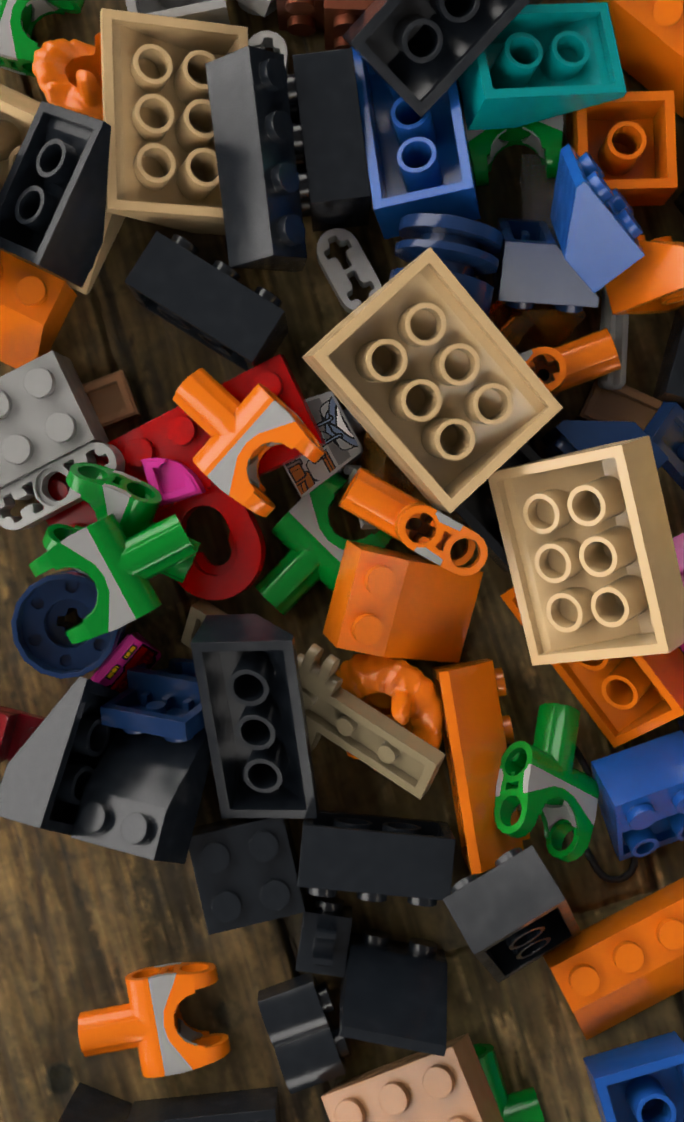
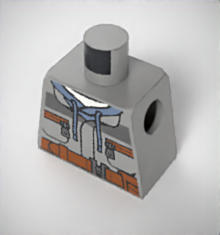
M332 391L305 399L326 442L322 446L325 453L316 463L303 455L283 465L300 498L308 495L334 474L343 472L346 465H352L364 453L356 435L365 431V429L347 408L342 410Z

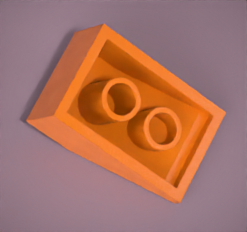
M645 235L638 236L637 239L645 256L605 285L612 315L668 313L679 309L684 305V242H673L672 236H663L650 241H646Z
M347 540L323 634L336 648L386 658L459 663L484 572L480 570L471 576H460L453 574L425 557Z

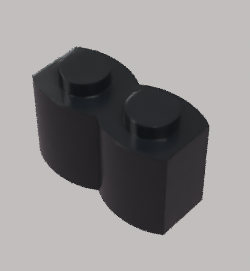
M308 972L258 991V1006L275 1049L278 1063L290 1094L346 1074L344 1058L351 1056V1050L347 1038L340 1036V1027L334 1029L328 1012L335 1010V1006L326 981L318 984L314 973Z

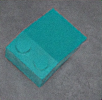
M608 2L526 5L458 78L468 131L516 128L623 98L627 90Z

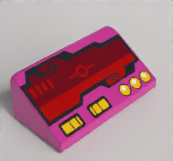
M138 632L127 634L90 680L121 693L128 688L127 670L129 668L146 663L148 669L151 670L162 654L160 650Z

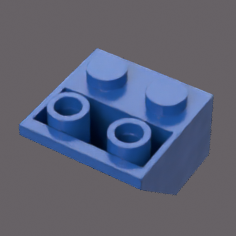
M568 143L560 150L550 219L564 259L595 294L645 256L637 239L643 233V230L632 216L633 210L617 188L611 191L604 181L603 177L605 175L592 156L585 152L579 157Z
M682 730L591 761L592 778L596 780L599 788L598 804L619 861L631 857H644L659 847L678 840L684 841V733Z

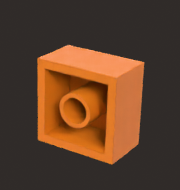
M674 90L627 92L623 98L566 114L567 144L571 145L579 157L588 152L605 175L603 179L611 191L617 188L630 206L664 205L678 188Z

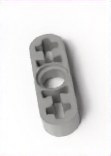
M91 442L0 490V526L8 530L30 529L84 501L80 498L81 494L69 488V492L64 499L60 501L55 500L48 491L49 479L58 472L67 477L71 465L75 463L96 464L95 454L108 457L109 463L105 467L124 472L125 460L123 454L114 445ZM36 497L40 502L24 507L20 511L21 516H12L10 513V509L15 506L14 499L29 500Z

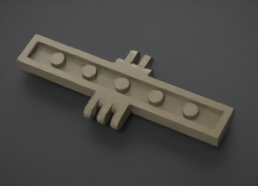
M200 599L190 608L181 642L191 648L190 642L207 615L228 614L207 600ZM315 643L308 649L305 655L300 653L297 659L311 752L323 735L421 800L430 789L446 754L341 687L343 679L335 675L340 664L339 658L330 654L322 666L319 665L324 649Z

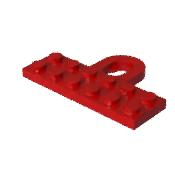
M278 354L221 384L240 403L258 383L263 384L300 417L321 446L326 444L284 355ZM178 406L108 442V444L114 445L123 454L125 460L124 473L146 483L148 481L141 462L142 459L146 458L176 460L189 467L201 480L206 493L159 507L153 521L157 523L176 514L186 533L187 520L197 508L210 506L220 512L230 530L228 542L231 547V556L229 560L223 565H214L209 562L204 552L198 550L184 582H177L187 592L198 598L224 600L245 592L258 579L265 563V540L253 512L219 489L193 462L192 458L211 437ZM284 444L271 447L263 454L259 461V477L303 456V454L295 447L290 449ZM95 454L96 464L105 466L109 463L108 457ZM58 472L49 479L48 491L55 500L60 501L64 499L70 487L66 483V476ZM82 501L47 519L46 522L48 526L64 524L75 527V525L87 527L97 522L95 511L89 503Z

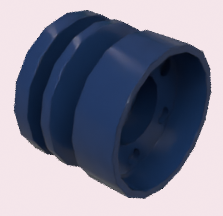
M416 213L401 217L398 232L399 236L405 240L396 243L395 255L403 261L411 263L427 248L431 247L489 317L494 287L474 276L489 275L497 272L499 260L493 255L501 252L504 235L496 228L456 215ZM405 267L391 270L389 280H391Z
M76 570L51 574L30 585L16 602L11 620L13 642L23 660L41 674L60 679L83 676L103 664L124 639L127 625L95 638L71 644L65 632L74 626L71 622H65V616L74 612L76 608L78 617L86 618L92 612L97 602V590L94 581L89 576Z

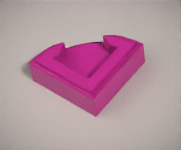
M146 458L141 460L148 484L156 488L162 495L159 507L206 493L198 476L183 463L167 458Z

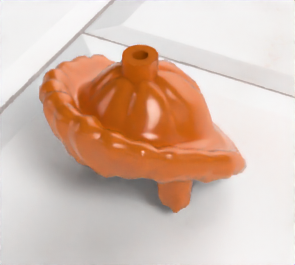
M100 32L95 35V46L77 39L68 41L60 38L55 41L49 40L44 42L42 47L34 52L32 72L37 79L41 91L45 94L47 102L103 121Z
M360 653L354 654L349 660L342 662L335 675L343 679L341 685L343 689L439 750L444 720L442 701L437 692L436 685L419 668L410 665L404 659ZM346 751L347 756L351 757L352 759H358Z

